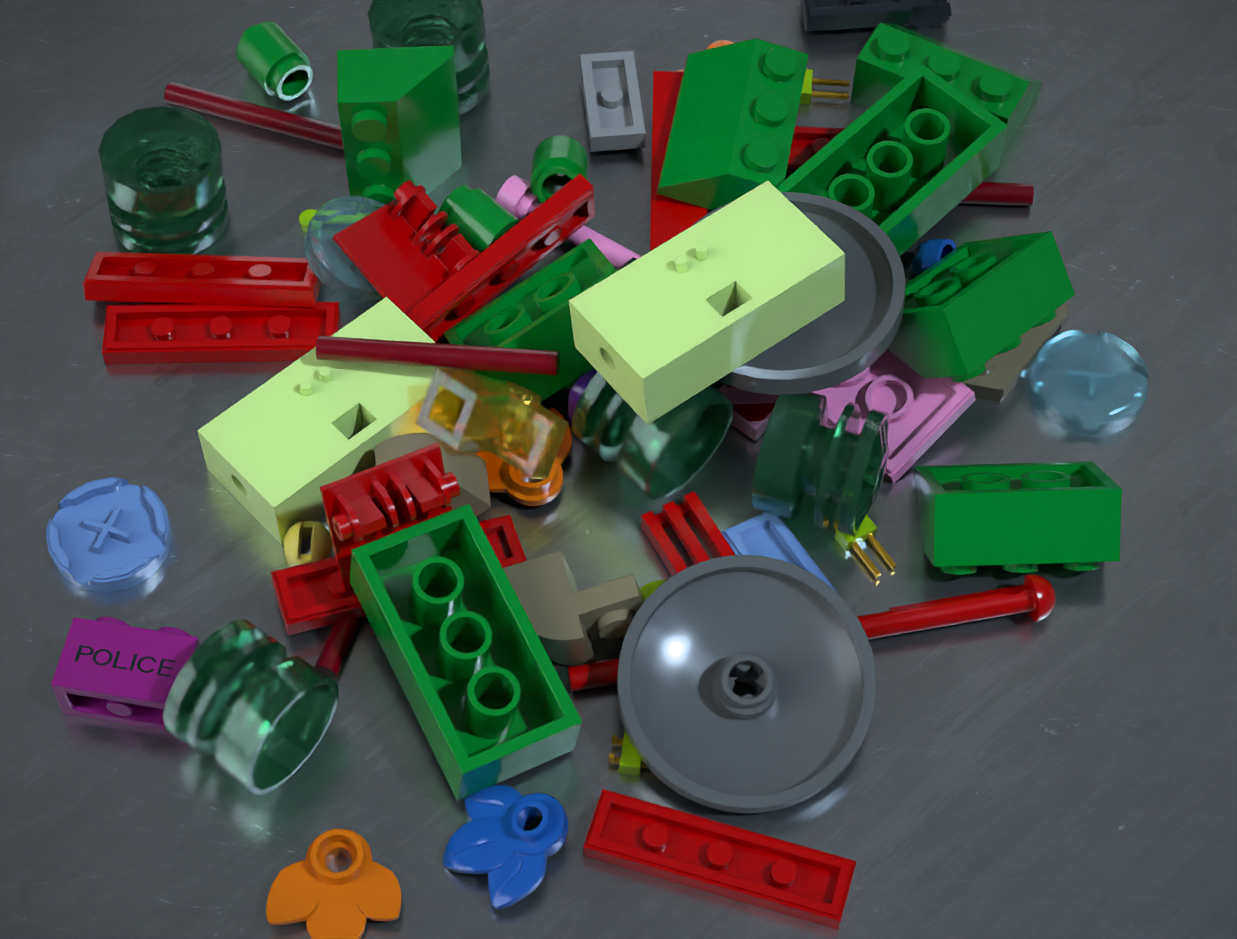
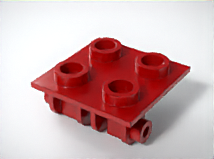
M411 180L406 181L396 189L393 194L396 198L395 200L332 237L383 299L387 297L404 314L480 254L479 250H474L460 233L456 235L460 230L456 224H452L444 229V223L449 215L445 211L435 215L434 212L437 206L426 194L425 187L423 185L416 187Z
M438 443L320 487L343 589L353 588L350 583L352 549L452 510L451 499L460 495V487L452 472L445 473L441 449Z

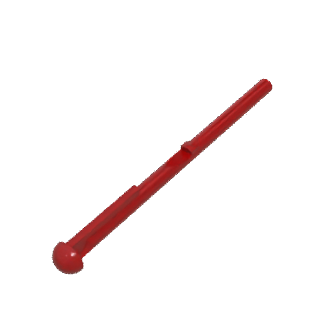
M1027 574L1023 585L889 608V611L857 616L868 640L1028 611L1032 620L1038 622L1050 615L1055 606L1056 595L1048 580L1039 575ZM619 658L567 667L571 692L617 684Z

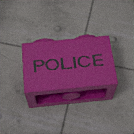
M73 617L51 687L63 714L187 734L207 666L198 637H193L181 629L160 627L157 630L132 627L126 622L113 617H99L96 620Z

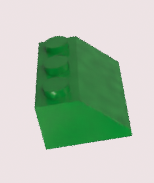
M880 22L856 59L850 102L869 109L922 63L1008 125L1002 157L1039 94L1043 82L899 25Z
M758 38L688 54L656 194L714 211L723 205L735 201L766 181H769L775 188L779 186L786 176L809 54Z
M454 45L337 50V105L352 214H371L395 200L394 192L408 180H411L416 187L423 185L426 189V194L429 195L462 167Z
M1052 231L965 242L906 283L902 321L893 341L887 349L924 379L951 377L953 382H963L982 374L986 370L984 363L997 354L1008 352L1019 346L1022 342L1020 336L1031 328L1044 325L1057 316L1055 310L1075 296Z
M590 238L444 332L449 344L559 351L560 367L557 376L465 370L502 427L512 420L520 421L530 417L541 407L543 400L562 388H572L580 377L594 368L575 348L569 300L614 274L617 270Z
M1093 461L914 466L923 549L933 566L941 567L942 572L965 575L977 572L979 565H1002V569L1009 572L1029 573L1039 570V564L1063 563V567L1066 569L1091 571L1099 569L1100 562L1120 561L1122 488Z

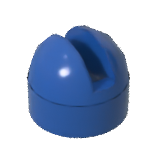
M930 239L920 243L914 250L915 256L911 259L914 275L918 276L957 248L956 244L951 239Z

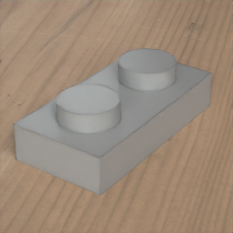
M634 51L580 54V74L590 151L645 148L646 132Z

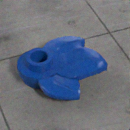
M492 785L465 799V807L472 821L462 825L450 837L442 861L448 870L470 874L488 873L490 899L493 907L500 910L521 901L543 881L547 857L556 853L566 840L568 816L561 803L551 795L532 793L523 796L510 786ZM542 816V821L537 828L525 831L530 821Z

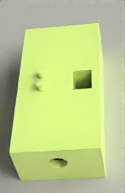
M766 181L569 300L575 348L648 425L845 301V253L769 181Z
M387 297L332 335V337L436 343ZM315 347L197 430L207 470L283 546L284 537L289 527L302 520L315 522L326 514L320 492L321 486L376 466L375 445L403 434H434L465 411L467 403L464 369L317 360Z

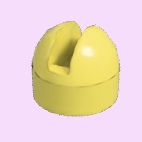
M302 520L289 527L284 537L283 548L286 561L290 567L334 557L330 532L320 522ZM311 537V554H300L302 539Z

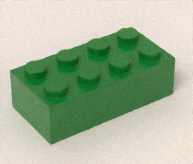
M921 63L777 186L776 189L780 192L822 196L854 208L871 219L886 233L900 256L999 168L1008 125Z
M470 504L352 549L350 583L457 801L574 750L583 722Z

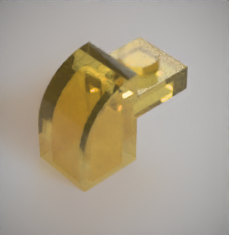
M447 368L435 369L416 421L418 426L456 451H490L532 479H548L569 423L539 405L542 398L540 395L518 384L472 370Z

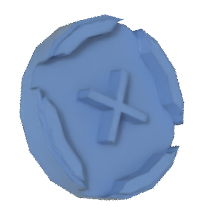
M110 477L89 481L69 492L58 504L59 511L54 515L53 521L50 518L46 529L48 552L62 577L82 590L100 593H112L131 589L152 577L167 559L173 539L167 509L155 491L143 484V488L129 484L128 479Z

